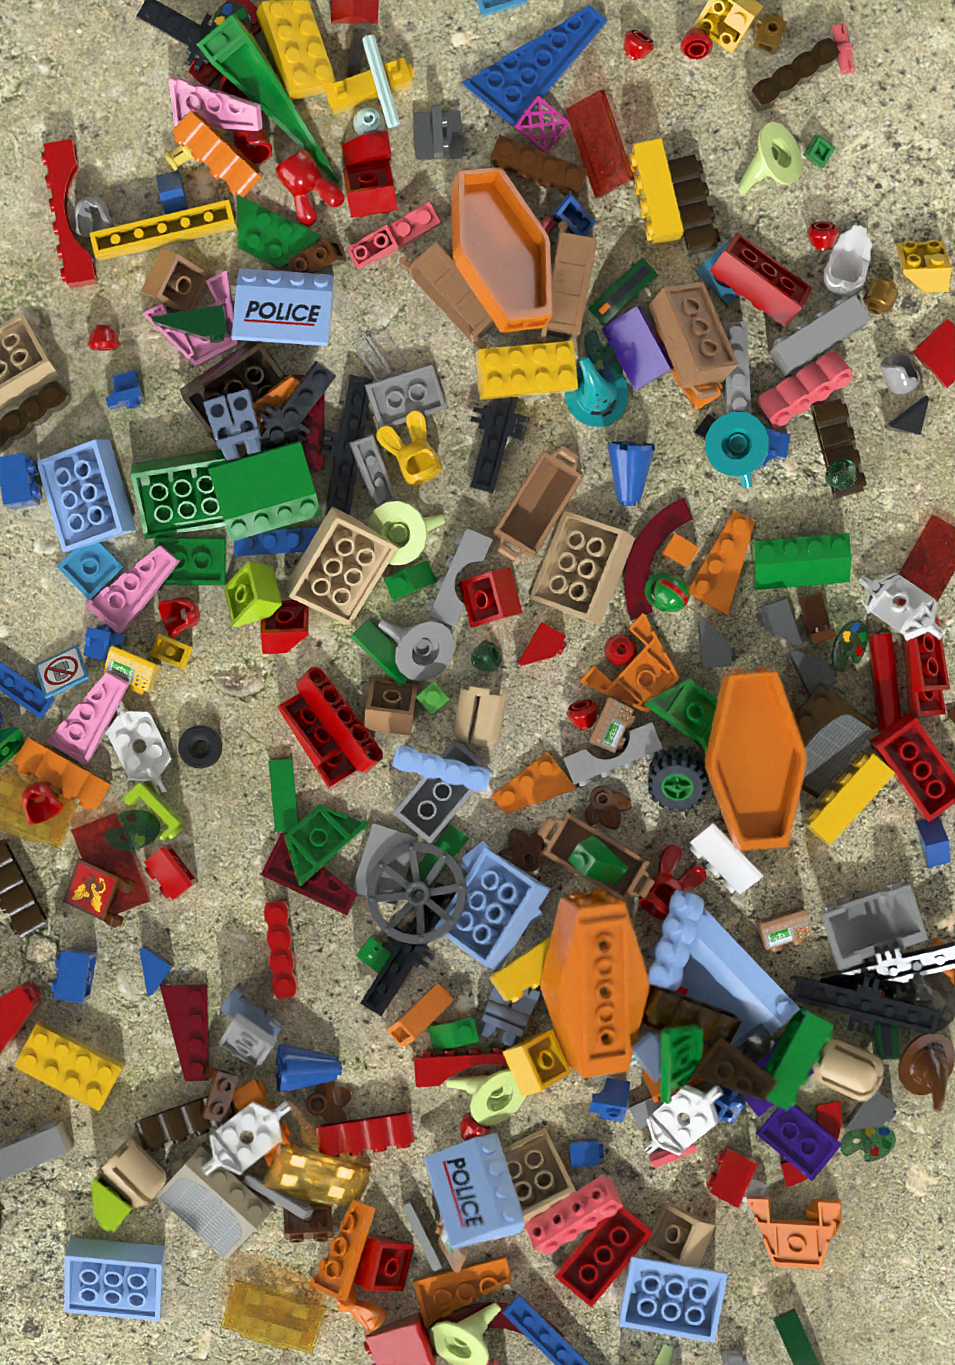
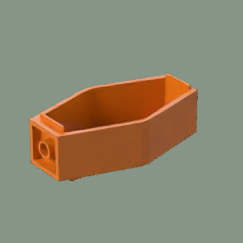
M593 889L592 893L586 894L583 892H571L569 896L560 897L541 975V991L559 1045L568 1065L583 1078L629 1071L633 1056L632 1047L636 1043L649 991L648 975L625 903L616 898L615 895L608 893L605 889ZM601 939H605L603 947L598 946ZM606 986V992L600 994L601 987ZM604 1033H607V1039L605 1041H601V1036Z

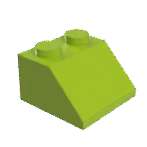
M248 561L224 587L231 622L234 627L269 618L282 605L273 566Z
M98 1174L91 1182L94 1217L98 1220L97 1223L101 1228L114 1232L134 1206L128 1204Z

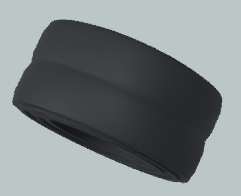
M193 726L187 729L180 737L178 743L181 759L193 768L212 766L219 760L223 749L219 734L207 726ZM198 740H203L207 744V750L203 754H198L194 750V744Z

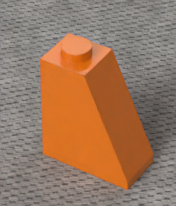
M435 984L391 1024L386 1031L401 1047H404L415 1040L454 1001L451 998V993L443 985Z

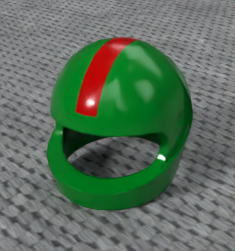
M657 573L647 580L644 594L647 601L653 607L667 613L678 612L689 601L690 587L685 580L677 575ZM658 579L654 588V600L651 596V586Z

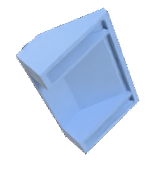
M703 908L700 918L696 921L697 932L695 938L689 945V959L682 968L683 979L680 986L688 989L687 995L689 997L736 1014L742 1022L732 1042L744 1055H747L783 1026L800 1008L711 914ZM660 939L646 951L654 960H656V947Z

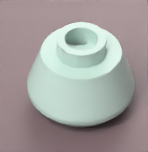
M363 107L355 114L353 126L359 136L380 132L385 128V117L375 107Z

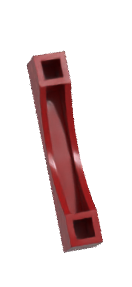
M72 139L44 143L45 151L41 152L43 165L48 168V175H45L47 189H51L52 198H49L51 212H55L56 221H53V230L55 236L59 235L60 244L56 245L59 259H63L64 268H60L62 281L66 282L70 288L98 284L95 260L77 242L68 218L69 190L73 178L79 169L76 145Z
M491 1047V1051L481 1052V1048H469L467 1053H457L456 1049L443 1050V1054L433 1055V1051H420L418 1056H414L416 1088L440 1086L454 1074L472 1066L496 1064L509 1067L503 1054L505 1047Z

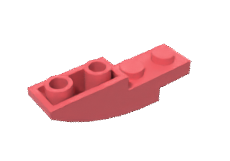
M429 201L392 224H386L346 249L356 268L361 269L424 237L423 234L442 224V221Z

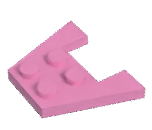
M227 271L205 281L216 301L207 307L223 305L225 308L230 337H225L223 342L210 343V340H202L156 326L152 321V316L169 314L163 303L142 313L195 367L238 346V340L232 339L234 313Z

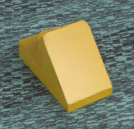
M158 633L149 655L184 670L193 647Z

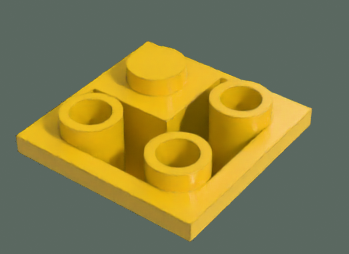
M709 0L693 27L703 29L713 41L730 53H733L764 6L756 0Z
M930 240L928 242L906 241L904 243H896L902 272L924 293L949 291L951 265L944 241Z

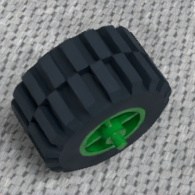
M679 745L676 749L670 746L667 751L664 749L660 750L659 755H655L652 758L649 766L647 786L649 795H652V800L654 802L659 801L660 807L664 808L667 806L670 811L678 809V812H682L684 808L688 810L693 809V804L698 806L701 803V799L705 798L708 789V773L705 759H701V754L699 752L693 753V749L690 747L686 750L683 749V746Z

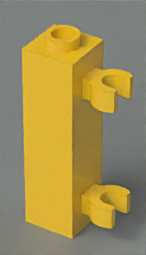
M404 57L383 65L391 94L413 86L412 78L415 77V73L411 63L406 64ZM371 70L324 87L333 115L379 98Z

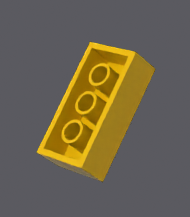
M269 0L261 2L256 11V16L277 77L291 100L325 93L324 87L335 83L336 79L309 0Z
M662 138L633 144L632 152L629 153L628 165L630 172L635 173L633 186L635 194L640 195L641 198L639 212L641 218L646 219V227H644L646 240L651 241L652 247L680 241L684 230Z
M573 341L479 349L475 352L480 400L572 392L578 389Z
M860 754L852 763L853 769L848 773L844 772L837 779L836 783L838 785L832 791L829 789L820 798L822 803L819 807L811 808L804 816L806 821L803 825L823 843L831 845L895 774L875 754Z
M40 1021L35 1025L14 1067L100 1111L110 1096L125 1064Z

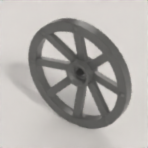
M409 843L388 852L374 867L368 883L367 901L374 921L387 935L409 944H424L443 937L458 923L466 906L467 884L461 867L450 854L431 844ZM417 852L430 853L439 857L423 883L421 881ZM408 853L413 875L412 883L389 866L394 860ZM446 863L455 876L456 884L430 889L429 887ZM383 872L405 887L406 892L377 895L379 881ZM419 889L423 893L421 898L415 897ZM457 892L456 904L451 915L431 900V896ZM408 900L389 923L384 919L378 902ZM424 905H427L446 921L439 928L426 934ZM416 906L417 935H409L397 931L395 928Z

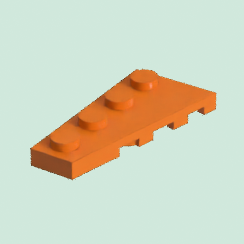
M506 1255L462 1266L459 1273L451 1269L413 1279L425 1327L433 1324L434 1321L441 1317L444 1318L450 1315L452 1311L463 1305L466 1306L472 1303L476 1298L487 1295L512 1281Z

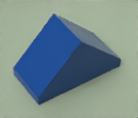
M180 171L156 176L158 192L165 215L189 209Z
M569 193L553 214L555 222L559 224L561 221H565L568 224L567 231L575 235L586 236L596 224V221Z
M939 816L930 822L926 819L916 821L915 825L926 867L931 868L950 863L949 839Z
M148 946L139 948L147 996H151L160 987L174 965Z

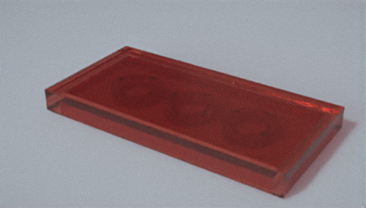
M599 90L565 109L584 168L588 170L587 176L595 199L601 198L634 181L635 178L605 90Z
M932 514L898 574L938 602L955 572V527ZM905 599L895 601L901 607L907 602Z
M117 812L71 830L82 859L122 878L136 882L135 890L130 891V893H125L117 888L109 912L119 914L151 901Z

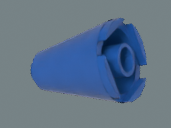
M636 441L608 442L607 448L617 501H622L621 505L636 506V502H640L655 452V444L643 442V446H641Z
M280 1044L277 1047L276 1066H278V1073H276V1086L278 1092H288L334 1081L342 1073V1062L337 1060V1056L287 1044Z

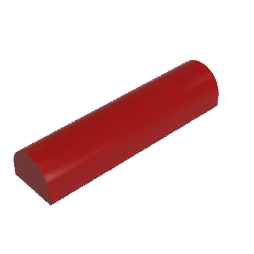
M892 633L867 636L878 730H885L901 718Z

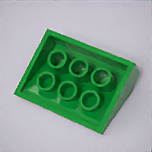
M300 440L208 467L230 542L322 515Z
M217 449L131 464L130 475L145 539L225 526L208 471V467L228 462L222 450Z

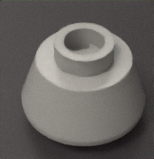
M726 1349L721 1354L723 1365H748L746 1354L741 1355L740 1351Z

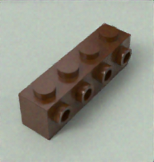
M500 134L490 157V163L495 168L502 167L504 171L514 172L516 176L522 179L534 180L544 188H554L559 190L564 196H567L569 193L576 198L579 197L588 172L585 168Z

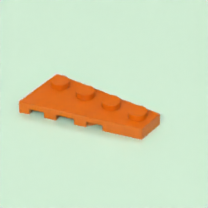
M736 510L733 511L689 586L691 596L726 616L729 614L755 521Z
M353 1199L339 1226L341 1231L336 1238L332 1239L329 1245L331 1250L326 1259L322 1258L318 1266L320 1271L316 1278L312 1277L309 1283L310 1286L340 1301H347L376 1209L375 1207Z

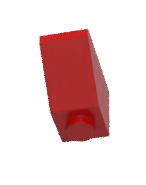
M387 130L363 134L342 144L346 168L392 160Z
M541 622L520 658L518 665L525 666L555 657L556 653L561 655L567 645V642L564 641L566 636Z

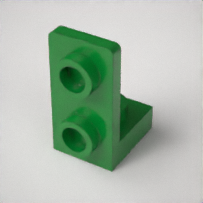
M370 936L355 956L379 974L391 953Z

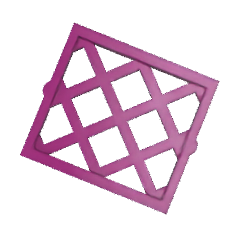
M537 95L529 107L524 110L523 115L517 121L514 128L541 151L548 153L555 142L560 139L561 134L570 122ZM535 103H538L539 112H531V108ZM542 104L549 110L542 111ZM550 113L551 122L543 123V114ZM554 114L562 121H554ZM532 115H539V124H532ZM528 116L529 125L521 126L523 119ZM563 124L561 130L556 133L555 125ZM551 125L552 134L545 135L544 126ZM533 127H540V136L533 135ZM529 128L530 135L527 134L523 129ZM553 137L550 145L546 147L545 138ZM542 138V146L534 139Z

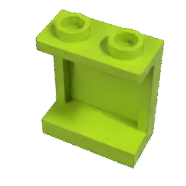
M146 781L139 782L122 799L128 806L136 805L141 799L149 805L168 825V829L160 836L162 840L175 839L184 830L181 826L185 821L159 795L157 796V793Z

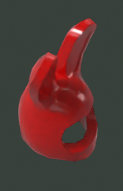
M303 149L293 154L275 168L279 181L294 197L297 218L302 225L312 226L317 220L316 210L308 196V193L312 190H315L331 207L336 208L344 203V194L336 186L322 178L315 160L308 151Z
M673 844L668 845L663 850L658 872L652 878L655 882L645 898L639 896L641 907L650 915L660 920H665L670 914V901L676 890L688 892L699 886L706 878V871L701 866H692L678 880L672 877L682 857L681 849Z

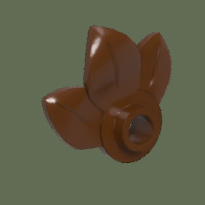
M598 786L590 793L591 803L585 810V818L590 826L601 821L605 827L616 830L621 823L620 812L630 810L632 805L627 796L622 792H612L606 786ZM606 795V799L603 802L598 801L599 796Z
M511 829L508 836L509 847L500 850L498 854L516 867H521L527 872H533L542 863L540 853L545 846V842L542 836L538 834V830L528 837L521 830ZM527 856H533L532 863H526L525 859Z
M334 1081L318 1084L315 1087V1092L307 1098L306 1108L309 1113L314 1116H322L328 1123H342L347 1120L346 1113L342 1108L348 1104L353 1093L347 1088L335 1087ZM317 1099L323 1102L322 1107L319 1109L314 1107V1102Z

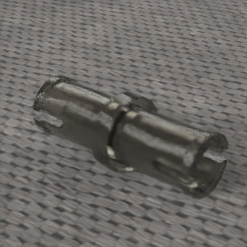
M356 27L351 28L350 48L347 49L349 57L346 76L349 78L361 73L362 59L366 54L362 40L365 37L366 29L358 28V30H356Z

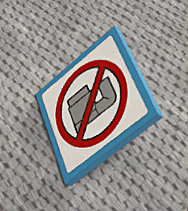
M78 645L35 665L46 699L89 679Z

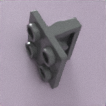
M441 105L432 106V112H415L413 114L415 158L417 161L461 159L463 157L461 112L459 110L442 111Z

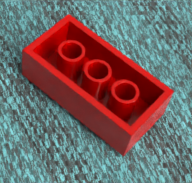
M909 713L905 714L869 740L883 762L895 772L894 778L919 814L928 822L955 804V774L914 716Z
M624 1205L613 1216L605 1217L597 1222L595 1227L588 1229L554 1270V1277L592 1308L629 1264L631 1257L635 1256L652 1236V1228Z

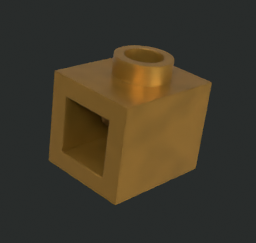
M765 13L763 20L758 19L753 33L757 34L753 47L775 54L788 21L783 20V17L778 14L770 13L769 15Z

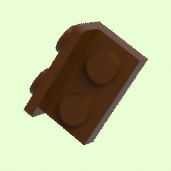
M308 1204L314 1210L311 1216L305 1219L284 1208L285 1239L290 1240L291 1243L304 1242V1239L325 1242L328 1241V1238H333L332 1204Z

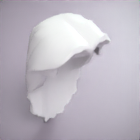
M853 225L851 230L840 234L838 242L833 247L828 263L824 268V284L832 293L851 297L865 283L872 248L870 237L867 236V228H863L861 225Z

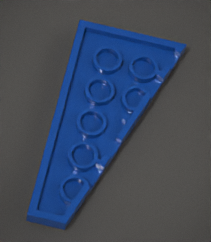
M589 5L553 29L547 30L540 37L529 41L504 56L497 63L486 67L472 78L466 79L462 82V86L515 129V124L537 95L542 99L607 24L608 20ZM538 103L534 104V106L531 108V112L538 105Z

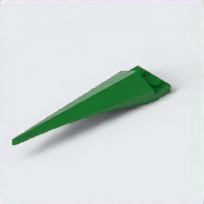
M232 14L197 44L215 68L254 103L260 104V108L302 149L308 151L318 166L334 182L338 183L339 178L253 35L247 31L238 17Z

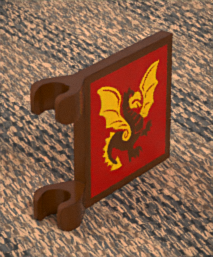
M78 858L63 902L104 921L110 927L117 928L122 925L124 918L109 912L116 890L118 888L125 893H130V891L135 890L136 882L122 878L84 859Z

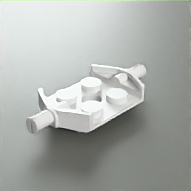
M893 573L878 581H872L866 575L859 579L858 583L869 590L865 604L867 613H873L904 635L905 640H910L926 632H931L939 639L945 635L946 631L935 624L938 609L937 600L899 574ZM898 599L907 600L906 604L902 607L894 605Z
M121 700L116 709L117 717L105 734L108 735L128 776L127 779L132 781H150L158 796L167 791L160 778H162V773L172 761V757L150 712L126 710ZM138 739L146 742L147 747L143 753H138L134 750V743Z
M685 1085L671 1097L672 1101L670 1104L666 1105L664 1103L647 1118L652 1140L643 1146L644 1151L648 1149L646 1153L650 1155L656 1148L660 1147L680 1156L710 1128L715 1127L719 1122V1118L713 1102L723 1094L721 1089L718 1091L720 1087L715 1086L710 1092L704 1093L689 1085ZM681 1112L687 1113L691 1121H683L679 1114Z
M284 1101L280 1106L272 1110L252 1102L212 1133L210 1139L213 1157L201 1167L203 1171L206 1170L204 1173L208 1175L218 1166H222L237 1174H241L275 1145L282 1142L279 1119L292 1109L287 1101ZM244 1130L251 1131L254 1135V1140L250 1143L242 1142L240 1139L241 1132Z

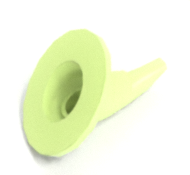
M770 122L764 125L758 136L759 150L752 159L737 189L743 196L757 181H761L767 176L772 177L780 184L790 185L796 182L801 175L802 158L793 135L780 123Z
M393 501L386 502L376 508L369 517L367 526L398 546L388 564L403 565L419 557L426 545L427 532L445 524V519L442 514L422 517L421 513L411 504Z
M510 1069L500 1070L491 1076L478 1075L450 1078L446 1083L447 1087L466 1090L467 1093L473 1095L470 1105L471 1116L479 1124L487 1126L498 1124L508 1119L519 1109L526 1097L521 1095Z
M493 1303L457 1324L447 1321L436 1323L430 1329L429 1334L433 1348L441 1357L453 1365H487L489 1354L482 1342V1335L487 1329L489 1322L498 1314L501 1308L496 1303Z

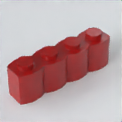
M286 899L268 901L264 908V918L269 926L267 930V943L271 949L269 963L274 974L272 980L273 993L277 999L294 997L298 990V978L294 972L296 958L291 947L293 932L288 923L290 907Z
M411 1111L316 1126L319 1154H324L334 1159L339 1158L341 1153H349V1156L364 1154L363 1150L373 1149V1152L377 1153L387 1151L388 1146H396L397 1149L409 1148L411 1143L415 1142Z

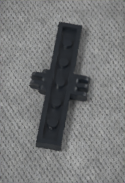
M145 0L136 17L187 46L186 54L189 57L186 65L191 66L194 59L198 60L194 67L197 71L200 70L203 63L208 65L209 60L197 44L217 28L216 22L209 23L213 13L208 11L200 25L157 0Z
M316 360L281 407L276 404L274 407H271L267 403L262 405V408L269 413L266 415L260 410L256 413L263 420L261 424L265 427L261 432V452L282 446L286 442L288 444L296 442V438L304 443L307 441L308 438L301 432L304 431L311 435L313 430L302 423V421L336 378V374Z
M348 375L339 432L323 430L322 435L331 437V441L321 440V445L329 446L330 448L329 450L320 449L319 454L334 457L324 516H327L331 507L350 515L358 465L349 443L363 438L369 406V398L364 385L373 383V379Z
M518 397L492 399L491 406L484 405L483 409L473 408L472 412L480 414L481 418L471 416L470 421L479 424L478 429L484 430L469 488L493 494L508 437L524 441L525 436L516 433V430L526 432L527 426L518 423L519 421L529 422V417L514 413Z
M437 882L434 888L442 887L444 885ZM456 892L431 896V900L446 911ZM424 905L426 934L435 930L441 917L427 905ZM417 916L414 917L405 932L398 927L395 929L405 934L417 935ZM388 935L387 938L393 944L390 945L384 942L382 946L392 953L360 1004L382 1017L413 966L418 968L421 964L428 968L430 964L423 960L426 956L431 960L434 959L435 956L428 952L430 949L427 946L428 943L409 944Z
M955 941L901 954L898 942L893 943V952H890L888 944L883 945L884 954H881L880 948L877 946L874 947L877 960L819 975L820 981L857 989L858 984L863 985L865 975L870 976L868 986L871 987L874 978H878V986L885 985L886 989L891 988L892 994L895 996L898 995L896 986H900L902 994L907 993L905 984H909V979L955 968Z
M797 975L792 1000L850 1014L847 1030L852 1031L854 1022H857V1032L862 1033L865 1024L868 1025L866 1035L871 1036L876 1020L935 1034L940 1014L939 1009L881 996L882 989L878 988V978H874L871 987L868 986L870 976L865 975L863 985L858 984L857 989H852Z

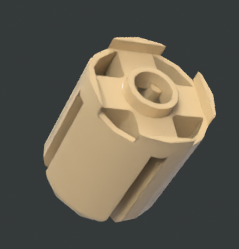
M461 684L453 729L455 737L462 743H471L477 746L489 747L497 744L501 735L508 692H502V695H499L500 690L481 686H469V689H467V684Z
M831 1038L822 1050L826 1054L823 1057L821 1067L817 1065L815 1067L814 1079L820 1082V1084L855 1100L868 1101L882 1083L884 1073L883 1061L878 1056L842 1040Z
M132 1137L128 1141L126 1140L107 1160V1163L104 1166L101 1165L97 1170V1173L128 1204L135 1208L145 1206L151 1200L150 1198H154L163 1188L167 1177L165 1170Z

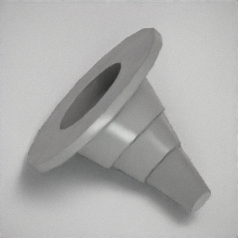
M383 618L378 623V627L395 639V642L398 644L395 652V662L399 671L407 678L416 681L432 679L440 674L450 663L454 653V639L450 630L442 623L428 620L418 622L410 628Z

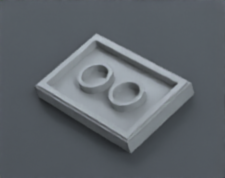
M433 363L364 385L378 429L383 426L393 427L405 423L407 415L412 411H420L424 416L447 409Z
M373 823L352 890L355 893L367 896L371 873L381 858L401 845L417 843L418 837ZM409 853L397 858L389 865L404 878H406L410 866ZM383 872L379 881L377 895L400 893L403 886ZM388 901L386 903L397 906L398 901Z
M237 1013L220 1039L219 1045L258 1070L277 1042V1039Z

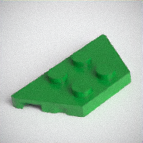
M241 196L238 197L239 250L282 270L289 264V258L306 250L315 242L320 241V234Z
M689 678L645 702L644 705L707 751L718 702L717 698Z
M319 804L284 836L298 884L300 886L303 885L367 828L368 823L363 820L358 821L350 818L345 813L335 812L331 808Z
M697 1025L662 1030L660 1100L666 1105L671 1103V1093L676 1087L683 1088L702 1062L703 1029Z

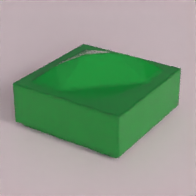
M814 135L803 156L819 168H824L835 147L820 135Z

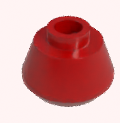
M693 28L687 31L680 45L683 55L693 60L706 57L713 48L711 38L706 31L700 28Z
M632 29L625 33L623 49L628 58L637 61L638 59L645 58L653 51L654 42L645 33Z
M820 221L812 223L807 228V235L811 245L816 250L826 251L835 244L839 235V229L834 223Z
M97 325L96 329L91 331L87 345L94 351L116 350L120 342L115 330L110 329V325Z
M625 634L611 636L604 647L606 659L615 666L628 665L635 658L637 652L635 642Z
M589 699L579 700L568 707L566 715L575 727L589 729L597 720L598 705Z
M471 1112L465 1113L460 1125L461 1137L467 1141L472 1138L491 1134L490 1125L479 1124L471 1116Z

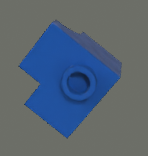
M135 370L112 376L114 390L110 396L105 398L110 410L125 406L127 409L136 408L141 405L140 402L145 401L139 375Z
M766 428L769 438V449L763 464L759 468L763 469L771 459L785 460L787 458L791 434Z
M97 625L96 629L87 627L83 656L107 661L110 647L126 646L127 636L111 633L110 627Z
M606 1078L603 1091L592 1094L589 1112L599 1113V1119L623 1122L628 1108L630 1081Z
M719 1086L718 1091L721 1089L723 1094L713 1102L719 1122L728 1121L733 1124L747 1102L737 1096L738 1092Z

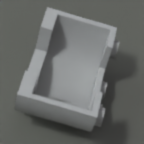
M901 881L888 884L887 889L872 892L871 889L860 891L857 893L858 897L856 898L843 897L835 900L836 905L831 904L821 908L822 912L820 915L838 970L863 963L862 959L875 955L874 947L879 946L880 951L884 952L883 945L888 944L889 949H893L894 942H898L899 947H908L928 940L911 885H902Z

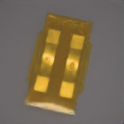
M0 774V830L35 844L42 842L61 849L79 804L59 797L57 792H54L64 806L62 812L41 824H28L21 802V794L32 783L13 775L5 776ZM45 795L34 801L36 803L45 801Z
M280 1143L263 1182L265 1187L281 1190L285 1195L329 1206L337 1204L350 1207L353 1199H359L371 1174V1166Z
M235 1279L220 1328L240 1333L242 1338L285 1351L295 1349L312 1354L327 1308L324 1305L308 1301L306 1298Z

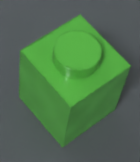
M435 682L431 683L416 696L432 716L450 701Z

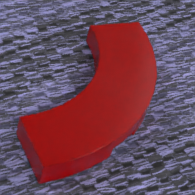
M836 1100L815 1105L816 1122L838 1140L842 1121L840 1101ZM784 1161L780 1163L786 1188L808 1179L790 1162Z

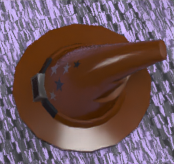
M935 1032L934 1035L929 1033L918 1035L907 1045L901 1054L898 1065L899 1080L903 1087L914 1095L932 1093L933 1111L941 1112L946 1097L948 1078L952 1073L955 1063V1049L950 1039L939 1032Z

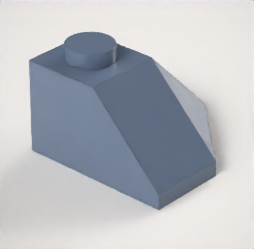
M656 1030L647 1034L632 1047L637 1063L655 1083L661 1080L662 1033H658Z

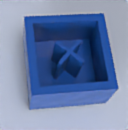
M25 453L0 457L2 501L4 506L12 510L40 505L39 499L43 498L41 486L36 483L35 475H39L37 463Z
M68 947L62 950L61 954H57L55 968H58V976L53 979L51 992H55L54 999L84 1003L90 999L98 951Z

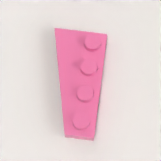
M175 76L169 78L174 125H177L191 108H194L215 128L259 131L263 128L260 104Z
M159 546L139 561L135 567L125 572L117 581L107 586L99 595L90 599L84 605L115 632L123 635L180 561L163 546Z
M111 671L106 672L83 701L74 708L67 719L50 735L46 742L84 765L89 764L130 683Z

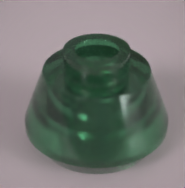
M847 459L833 462L827 468L825 474L826 482L838 490L850 489L857 478L855 464Z
M484 640L473 650L471 662L480 671H496L501 665V656L493 642Z

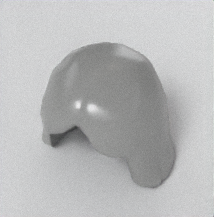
M87 196L78 201L75 208V232L79 237L91 239L89 233L114 227L103 199L97 196ZM100 215V219L95 221H91L88 218L91 216Z
M894 354L881 362L880 367L887 386L893 393L907 394L918 386L920 374L913 367L908 354Z

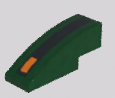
M642 257L612 284L588 310L604 327L657 279L658 274Z
M885 985L878 986L879 989H882L881 996L894 999L891 988L886 989ZM875 1020L872 1030L873 1055L878 1056L881 1060L900 1059L898 1026Z

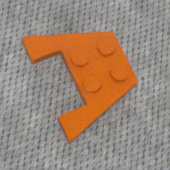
M642 613L628 628L645 644V647L613 681H610L594 665L579 681L584 685L648 713L651 709L644 705L645 702L670 689L680 678L646 615Z
M748 1195V1206L753 1211L755 1223L760 1228L763 1236L762 1240L773 1266L821 1269L842 1200L820 1198L818 1202L819 1222L771 1219L770 1196Z

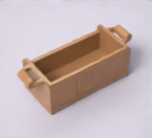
M561 221L558 225L559 238L551 277L553 315L545 328H542V333L538 337V344L547 343V335L578 340L581 333L597 240L596 238L566 233L568 224L565 221Z
M435 242L412 264L409 263L407 257H401L399 259L400 267L410 274V277L461 332L477 346L478 350L487 349V343L481 340V338L496 324L455 265L454 259L442 246Z
M704 282L663 287L662 290H656L654 293L655 298L648 307L683 389L691 388L697 394L698 399L716 397L718 395L717 383L723 382L739 364ZM711 385V388L698 389L699 386Z
M562 446L560 450L552 455L544 450L542 451L493 531V535L501 539L499 553L512 561H515L522 554L534 559L584 477L582 473L576 470L577 459L580 455L565 446ZM560 454L573 462V467L562 462L556 456ZM503 542H506V543L509 544L510 546H512V547H514L515 549L519 550L520 553H518V552L514 551L513 549H511L510 547L506 546L505 544H503Z
M565 812L561 820L547 817L538 832L546 843L542 854L597 887L605 889L624 903H626L630 895L645 898L655 882L645 871L650 861L568 812ZM555 822L558 823L550 839L547 840L546 837L548 836ZM595 835L628 867L620 881L616 885H611L585 877L568 861L578 843ZM645 875L646 879L637 893L633 890L641 876Z

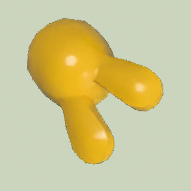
M412 411L407 415L406 423L413 443L407 446L404 445L394 429L389 426L379 428L376 437L385 449L396 456L406 482L411 486H418L439 475L442 472V463L436 452L427 442L426 420L423 413Z

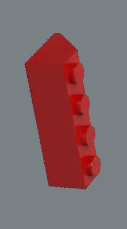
M738 232L733 236L709 271L718 281L726 283L737 295L745 297L756 309L764 311L775 323L781 324L785 328L800 311L813 289Z

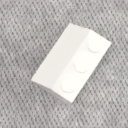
M708 822L688 841L692 845L689 848L690 851L698 859L703 856L708 862L706 867L714 876L719 873L725 881L722 884L731 893L736 891L738 894H741L763 877L755 866L739 850L734 848L733 843L714 823Z

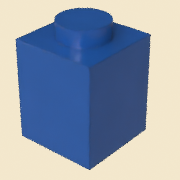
M597 1138L569 1140L571 1168L600 1166V1159L604 1158L603 1144H598Z

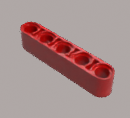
M318 667L309 668L297 680V690L353 766L361 773L369 772L383 759L381 748L327 675Z

